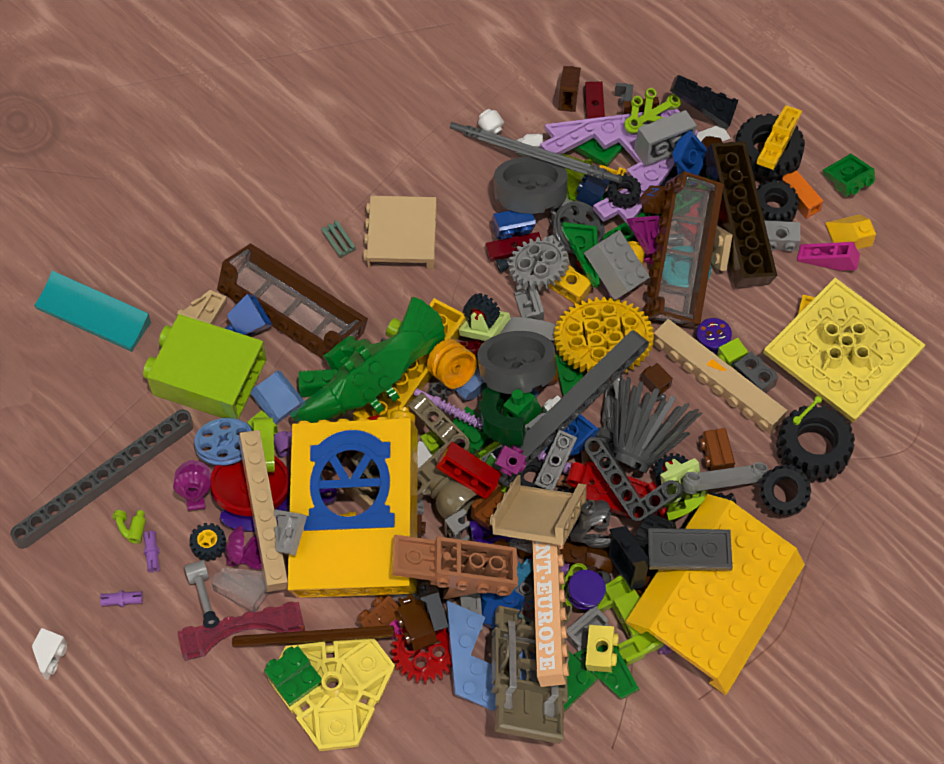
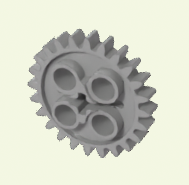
M537 237L536 241L530 239L528 244L523 242V247L517 246L518 252H512L513 257H509L510 263H508L513 281H517L518 286L523 284L524 289L530 286L532 291L535 287H538L540 291L542 286L548 289V284L550 283L555 286L554 281H561L560 276H566L565 270H569L568 264H570L565 247L561 246L559 241L555 243L553 238L548 242L547 237H544L543 241H540V238Z

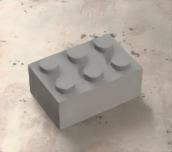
M686 110L658 119L648 125L645 124L638 128L634 151L644 166L673 156L672 153L679 138L688 131H692L695 134L697 125Z
M620 230L584 253L614 300L650 278Z

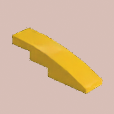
M785 105L773 125L772 132L767 138L756 164L774 170L800 119L801 110Z

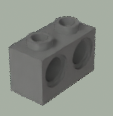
M752 351L734 365V369L763 392L767 393L776 386L778 380L776 372L766 366L762 358L755 355Z

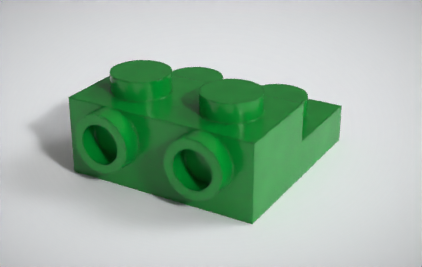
M849 154L823 169V175L834 182L835 189L846 197L851 194L856 195L861 188L869 187L875 181V169L853 154Z
M467 406L465 407V413L470 412L471 416L475 415V418L480 417L482 421L481 414ZM459 418L453 420V423L469 439L471 445L470 453L474 456L481 453L491 438L483 432L484 430L481 429L479 431L478 427L474 428V425L469 426V423H464V420L459 421ZM461 442L457 445L464 448L466 444Z
M299 646L287 648L283 652V657L278 660H270L266 664V669H264L266 677L289 707L322 684L321 676L311 665L310 660Z

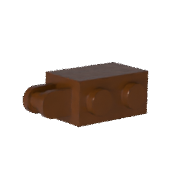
M412 593L408 594L406 598H398L400 607L398 608L399 616L396 619L400 629H405L403 635L407 645L411 644L413 650L416 651L436 643L437 638L421 599L415 601Z

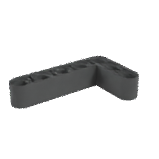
M591 437L586 441V452L633 520L643 522L649 514L655 515L682 495V485L674 480H668L642 498L607 445L596 437ZM599 442V450L593 452L591 450L592 444ZM605 458H609L611 461L608 468H603L602 466ZM620 474L622 481L620 484L615 485L613 478L615 475ZM672 484L677 486V492L674 495L668 493V488ZM627 491L633 493L630 501L624 499V494ZM654 496H659L661 502L658 506L654 507L651 500ZM642 507L644 515L637 518L635 511L637 508Z

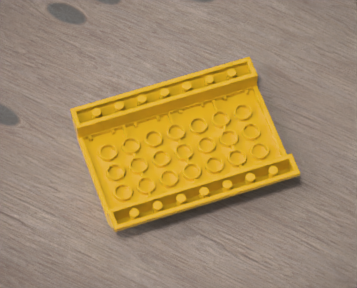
M707 494L685 529L730 530L732 571L658 569L625 623L640 634L646 631L711 677L709 684L724 695H727L805 564L796 547L733 501Z

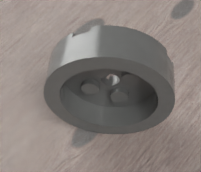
M519 157L508 160L498 166L494 173L495 200L500 201L502 207L518 213L536 214L543 213L545 209L550 207L556 209L567 198V172L564 167L533 157Z
M510 331L501 333L486 340L478 350L480 379L487 383L488 388L497 392L512 394L516 389L522 390L523 393L532 392L534 387L539 385L541 387L546 386L556 374L554 344L547 337L535 332Z

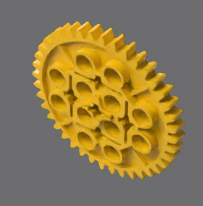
M595 297V301L588 298V303L581 300V305L575 303L574 308L568 307L569 312L564 311V316H559V321L556 322L554 344L556 345V351H559V356H563V361L568 360V365L573 364V369L580 367L581 373L584 370H587L588 373L630 331L634 330L649 341V345L629 366L633 370L634 364L640 366V361L644 362L645 357H648L649 351L652 350L654 332L653 327H651V321H648V316H644V311L639 312V307L633 309V303L627 305L626 300L620 303V298L616 301H613L612 297L609 300H606L605 297L602 300Z

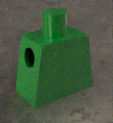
M520 389L514 390L512 396L503 405L504 416L523 417L525 425L536 418L542 411L537 398L530 392L523 393Z

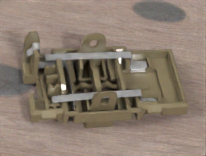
M499 605L495 610V625L497 627L492 631V636H494L492 639V684L494 685L492 693H495V706H497L495 710V732L560 744L564 740V705L568 701L567 676L566 684L560 685V687H558L559 685L540 686L537 678V659L532 660L529 651L534 652L536 657L535 621H532L530 625L525 624V619L517 623V614L520 610ZM572 606L566 607L567 620H563L564 626L571 618ZM522 650H525L526 659H520L519 654ZM569 650L568 657H565V663H568L569 660ZM520 669L526 670V680L519 679Z

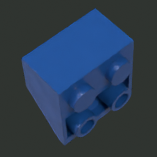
M506 211L495 213L492 216L496 239L530 234L536 225L533 214Z

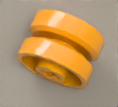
M447 339L437 344L430 352L427 368L429 373L439 379L445 386L456 389L465 385L472 378L477 368V359L472 352L455 339Z

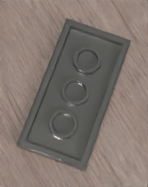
M648 528L649 569L732 571L730 530Z

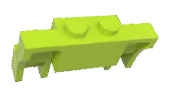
M621 575L605 585V596L597 607L601 612L613 608L629 637L628 640L619 643L617 646L624 662L628 666L644 659L645 655L662 648L664 643L646 631L640 634L625 623L641 597L638 596L636 590H631Z

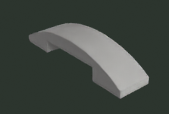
M510 317L511 319L501 331V333L510 331L535 332L547 337L554 344L556 324L531 318Z

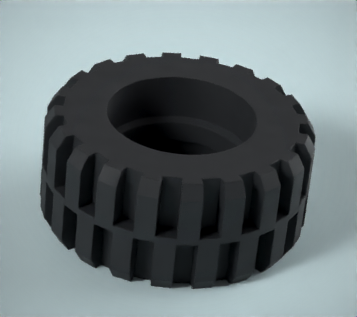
M767 113L765 116L760 114L756 115L755 118L751 117L740 126V130H738L735 142H746L754 180H759L761 183L765 181L771 182L772 180H776V182L778 180L782 181L784 175L798 170L804 152L805 140L803 139L802 132L798 131L799 127L796 125L774 170L756 164L761 152L754 145L766 142L772 132L774 123L779 117L778 114L773 116Z
M815 405L801 419L799 425L793 423V418L799 416L807 407L802 406L799 407L798 411L793 410L784 419L776 442L778 458H782L781 464L792 465L800 469L807 476L809 482H815V480L825 482L827 477L833 479L837 474H841L848 465L855 446V436L851 433V425L849 423L846 424L847 419L843 415L839 416L838 411L834 409L831 411L824 405L822 407ZM808 432L821 434L829 440L833 450L820 455L810 453L800 445L797 437Z

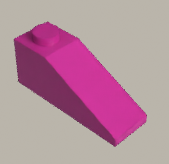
M854 242L801 244L797 260L798 262L838 271L857 270L860 253Z

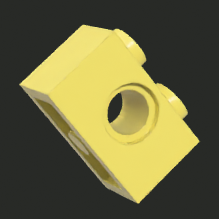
M589 625L585 664L587 671L612 673V667L617 664V654L614 653V646H618L619 634L615 633L614 626ZM601 645L608 647L605 652H598L597 649Z

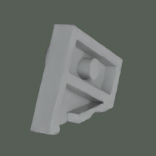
M274 510V516L278 520V526L275 527L276 551L296 556L307 516L299 513Z

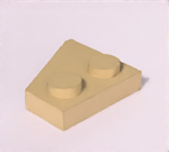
M717 226L711 265L719 270H727L733 235Z
M209 290L201 298L192 301L191 306L185 310L180 309L177 315L181 314L213 325L227 302V296Z

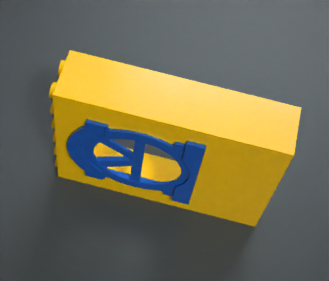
M398 416L397 419L378 417L377 420L358 418L357 421L339 419L337 422L319 420L318 423L299 421L298 424H292L290 512L307 516L296 556L289 555L288 591L297 598L417 594L416 578L392 575V543L394 535L417 538L418 429L411 418L407 416ZM348 450L363 452L362 460L349 479L337 458V454ZM370 460H374L379 469L380 478L360 479ZM327 462H331L341 480H320L321 473ZM380 486L378 496L372 506L365 512L351 517L340 516L330 511L324 504L319 490Z

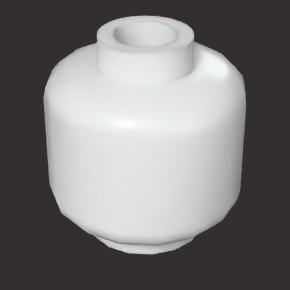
M487 109L479 115L478 125L482 130L499 135L503 131L504 120L496 110Z

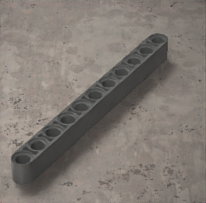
M630 331L526 432L523 446L513 445L523 450L522 455L526 456L524 461L527 462L525 468L555 439L559 430L563 431L647 349L649 341L636 331ZM513 457L509 459V463L512 465L515 461ZM496 464L492 465L494 469L501 472L500 470L502 467ZM501 472L498 482L503 486H507L517 475L512 473L509 476Z
M185 409L176 411L15 525L10 532L15 545L21 549L29 547L188 434L193 429V420L190 412ZM151 442H156L154 445L149 446ZM139 453V456L132 457L134 454ZM119 465H124L122 468H116ZM108 476L106 479L100 480L102 477ZM86 488H91L87 492L84 491ZM75 499L74 502L68 503L69 500ZM59 511L57 514L51 515L52 512ZM37 523H42L40 526L34 527ZM25 534L23 538L18 539L20 535Z

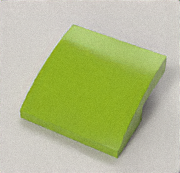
M707 490L697 491L695 494L686 493L684 501L670 504L667 511L668 519L679 518L697 508L705 500Z

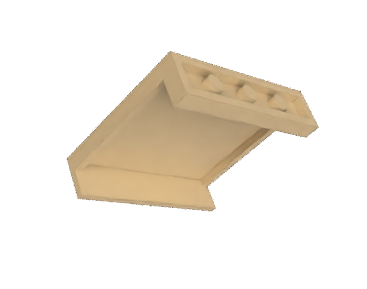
M370 197V203H367L369 218H366V229L369 230L368 234H365V245H368V247L364 249V260L367 261L368 268H371V262L427 263V269H434L436 197Z
M517 475L515 480L510 483L509 490L504 493L501 503H498L497 510L491 515L490 525L493 526V534L564 545L581 513V506L587 501L586 485L578 484L574 493L521 486L520 475Z

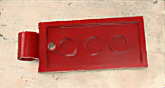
M590 461L586 462L585 465L578 462L571 463L566 480L568 485L577 487L578 484H585L587 501L604 500L609 503V511L632 519L595 463ZM620 474L614 476L613 482L615 485L620 484L622 477ZM627 476L642 498L650 493L647 487L649 483ZM627 491L624 494L626 501H630L633 497L631 491ZM652 498L651 503L654 507H656V504ZM642 507L637 508L635 511L637 518L644 515Z

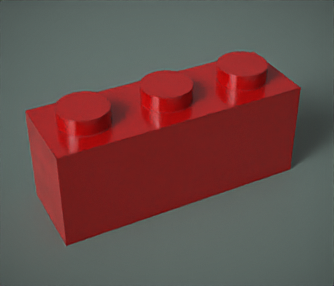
M452 441L441 453L436 465L437 469L484 499H487L495 490L501 476V472Z

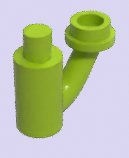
M115 510L112 518L116 520L120 533L131 543H141L146 523L144 518L145 512L138 510L136 516L132 517L130 529H127L124 521L127 520V513L122 510Z

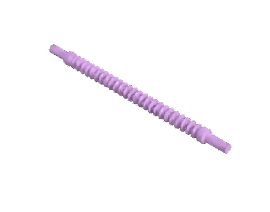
M418 388L415 390V396L423 392L440 410H444V413L449 412V416L454 415V418L458 417L459 421L464 420V423L468 422L469 426L474 425L473 427H478L479 431L483 430L480 417L475 418V415L471 416L470 412L465 413L466 411H461L460 407L457 409L455 408L456 405L451 406L450 402L447 404L446 400L441 401V398L438 396H432ZM545 450L537 456L538 461L543 460L545 462L548 453H545ZM554 458L552 460L553 464L559 463V458ZM568 462L563 469L564 474L568 475L571 463Z

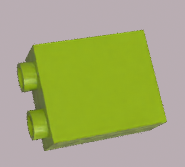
M178 314L173 326L166 325L163 328L159 338V346L162 348L157 358L150 356L146 361L143 377L148 379L152 395L220 418L239 420L251 395L250 392L267 361L264 342Z

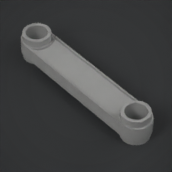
M755 462L749 466L700 473L687 472L682 482V488L686 493L695 494L697 491L749 483L761 484L762 478L768 473V466L761 462Z

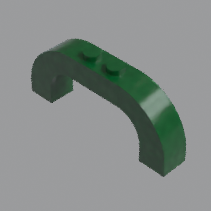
M486 386V389L482 391V400L479 401V412H481L484 432L491 439L499 443L523 446L526 436L525 419L523 417H507L500 414L507 393L497 392Z

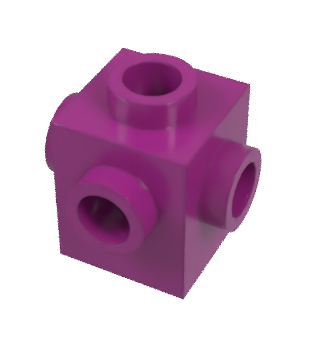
M503 445L494 464L502 467L501 472L511 476L512 473L516 475L518 472L522 473L527 462L524 461L526 456L522 455L523 450L512 446L510 449ZM511 457L515 460L512 465L509 463Z

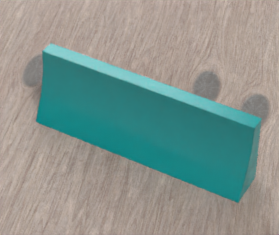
M55 271L51 272L40 297L34 304L37 310L131 352L151 324L147 312Z

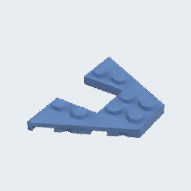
M447 601L454 695L493 711L497 706H495V693H492V687L494 686L492 684V664L471 656L485 617ZM522 650L519 654L520 659H526L525 650ZM529 651L531 659L535 660L534 652ZM520 669L519 679L526 680V670Z

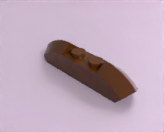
M523 539L516 545L519 556L524 560L527 558L533 559V541ZM565 542L564 549L560 550V554H563L564 564H570L569 568L575 563H581L586 566L587 570H592L596 573L604 571L610 574L615 567L608 556L609 553L601 549Z

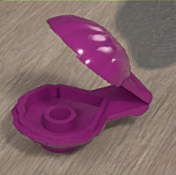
M189 460L186 463H182L175 471L173 489L178 495L186 499L188 511L206 509L204 495L211 486V472L209 467L201 461Z
M243 526L237 527L229 535L226 543L227 565L237 566L246 563L252 569L258 570L262 568L256 535L244 546Z

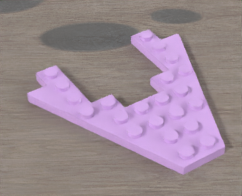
M667 109L657 116L666 118L680 111L678 109ZM644 112L638 113V117L642 116ZM631 114L546 124L545 131L551 136V139L540 144L541 149L561 155L592 138L604 150L619 142L638 163L628 168L626 174L627 176L632 175L633 179L637 178L638 182H640V197L650 185L660 186L676 165L673 156L648 166L643 165L634 151L637 133L630 134L624 127L625 120ZM647 121V122H645V123H643V124H647V125H648V124L653 123V122ZM628 189L619 191L623 194L631 193ZM609 198L593 205V210L603 222L619 214L627 223L628 218L637 217L643 209L640 198L636 205L634 204L631 208L628 206L627 209H624V206L618 208V205L614 206L613 202H609Z

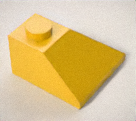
M859 214L825 222L833 243L854 242L857 249L873 245L876 232L870 219Z

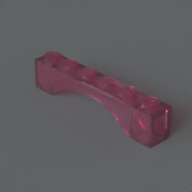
M287 602L280 607H266L263 611H250L239 617L229 616L220 621L214 628H205L204 625L183 628L181 631H178L184 660L188 661L204 657L220 641L242 631L268 630L276 633L305 631L299 602Z

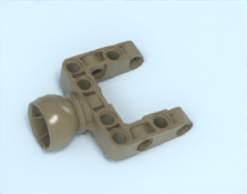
M421 392L407 406L445 444L418 468V483H421L422 487L417 490V502L425 495H431L433 499L436 498L437 510L444 519L462 509L467 514L472 509V503L476 499H480L481 496L437 469L436 465L441 453L451 441L455 444L465 443L466 445L463 449L470 453L471 445L469 439ZM433 415L439 417L436 422H430L429 418ZM357 451L349 459L357 467L364 453ZM370 460L363 472L367 479L380 478V473L377 476L371 475L372 470L378 468L374 460Z

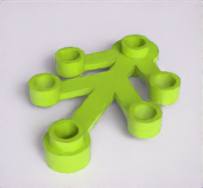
M648 88L644 94L646 98L644 113L640 117H638V112L643 99L640 96L633 97L631 101V116L624 122L625 130L630 134L638 133V128L645 125L643 123L647 121L655 122L658 119L664 118L657 115L667 109H678L681 99L672 94L667 98L666 102L652 109L653 99L657 93L655 89Z

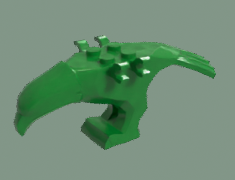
M411 297L397 334L385 341L374 344L368 339L356 340L355 337L348 336L334 346L323 357L332 370L337 369L336 374L328 384L305 400L297 410L291 411L292 419L296 422L309 421L310 423H318L319 420H331L346 414L347 411L362 408L368 402L378 414L382 412L384 408L376 396L385 391L393 402L399 399L398 393L391 385L398 381L409 366L419 357L430 353L437 344L445 340V328L438 312L430 305H427L422 299Z

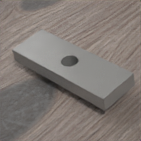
M561 430L558 431L535 485L548 490L555 489L577 437ZM556 457L559 458V463L553 464L552 460Z

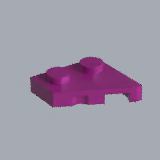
M659 216L628 218L627 223L645 254H653L657 246L655 242L656 236L660 229L658 224Z

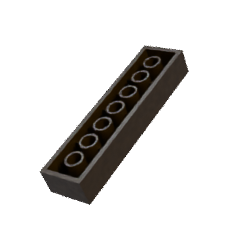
M746 142L711 143L704 155L710 180L724 184L719 220L721 228L733 235L729 263L735 287L769 285L778 275Z

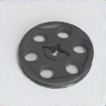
M572 201L556 212L553 222L554 232L557 240L568 252L575 255L561 229V218L566 223L597 226L598 243L603 241L605 234L603 221L590 205L580 201ZM570 207L576 210V216L570 212ZM586 213L591 215L592 222L587 220Z

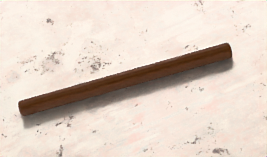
M393 625L238 635L232 638L233 647L385 638L395 636V628Z

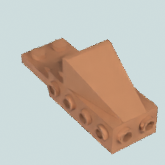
M394 535L392 575L430 580V585H437L443 588V599L487 592L506 596L510 595L514 588L518 586V558L515 547L439 536L435 540Z

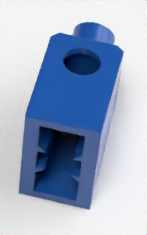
M247 294L227 314L231 324L225 327V329L250 337L271 327L273 324L256 296Z

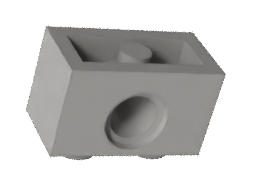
M765 221L772 251H798L800 244V222Z

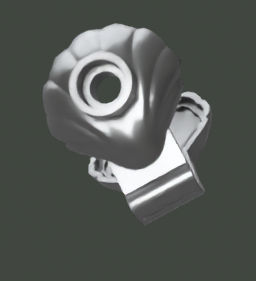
M588 500L581 506L578 524L570 532L571 541L585 543L591 548L602 549L610 546L612 536L587 534L592 526L599 524L607 517L610 510L608 502L604 500Z

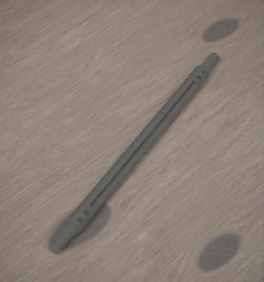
M454 122L450 124V129L462 132L465 136L601 180L607 179L617 183L622 181V176L607 172V169L476 127L464 126Z

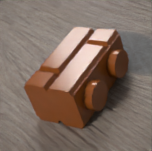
M726 428L704 431L702 439H699L700 449L704 450L706 454L704 456L705 467L709 468L710 471L734 468L735 460Z

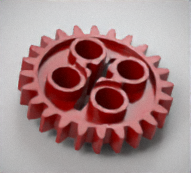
M448 627L435 631L437 642H441L440 644L434 643L416 651L405 649L409 645H407L403 635L405 633L404 628L400 629L402 635L395 634L397 641L392 642V647L395 648L391 650V654L394 655L392 661L397 663L396 670L402 669V677L408 674V681H411L414 677L416 678V684L420 682V679H423L424 684L427 685L428 679L435 683V677L437 676L443 680V672L448 675L450 674L448 667L452 668V659L449 646L450 637L449 633H447ZM437 651H441L444 653V655L441 657H436L434 653ZM418 662H425L427 664L423 668L416 666Z

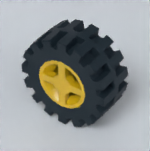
M203 523L204 526L198 525L197 530L195 528L192 530L193 534H190L189 540L190 547L194 555L199 557V560L205 559L206 562H209L212 559L214 561L217 556L220 558L222 556L221 553L226 551V537L220 526H215L214 523H210V525Z

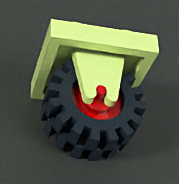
M476 293L471 296L463 307V313H466L464 316L467 319L459 329L460 336L486 341L501 333L511 319L510 314L499 311L500 308L496 307L498 305L497 302H492L493 298L488 299V295L485 294L483 296L482 293L478 295Z
M670 453L668 457L665 454L663 459L660 458L655 462V479L659 486L668 480H674L682 485L687 472L700 473L699 462L695 458L688 461V459H685V456L682 455L680 457L678 453H676V456ZM672 484L668 488V493L674 495L677 492V486ZM683 490L682 495L671 504L684 499L686 492Z

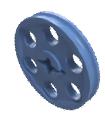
M220 418L203 425L195 435L196 452L203 461L213 465L236 463L242 460L241 450L236 449V447L240 446L239 435L237 434L239 432L252 431V429L245 422L234 418ZM223 426H230L229 429H221ZM207 433L213 434L210 437H204ZM205 447H211L208 451L202 450ZM221 453H226V454H228V455L225 456V457H219V456H218V455L221 454Z

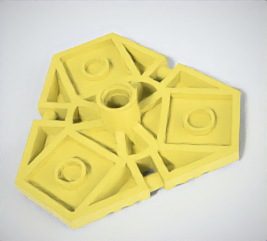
M375 638L333 641L334 645H326L325 642L291 645L293 648L300 647L310 660L311 665L321 676L322 684L290 707L269 681L290 712L295 713L297 716L296 720L319 751L358 747L375 712L374 707L376 703L380 702L395 670L394 663ZM285 646L283 652L291 646ZM334 653L335 657L327 658V654ZM331 682L338 683V685L335 688H329L327 686ZM363 698L368 700L367 705L361 703ZM307 705L309 708L303 711L302 707Z

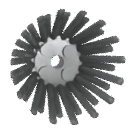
M621 375L619 376L618 399L615 398L614 400L612 398L614 448L612 454L617 461H621L624 465L646 474L651 465L690 435V432L684 431L703 413H698L699 409L689 411L672 429L689 407V403H685L682 408L677 406L665 423L662 424L663 419L675 401V396H671L667 403L666 400H661L655 413L649 419L659 394V389L655 388L652 395L646 392L640 408L638 406L643 390V382L640 381L638 387L632 386L629 401L631 379L627 377V380H625Z

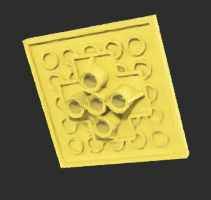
M834 278L764 349L763 353L854 423L920 354L926 345L837 278Z

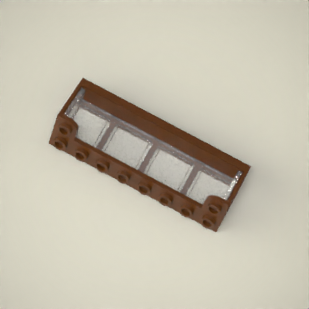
M686 171L667 181L665 185L666 196L662 202L663 212L658 223L660 229L655 240L657 246L652 257L654 263L649 274L651 280L646 291L648 296L647 303L643 308L644 316H648V321L664 323L667 319H670L677 326L693 328L701 324L724 184Z
M251 243L222 262L217 286L218 291L236 303H239L247 294L255 295L274 328L323 360H325L323 355L332 350L334 346L345 338L353 336L358 340L365 331L368 318Z

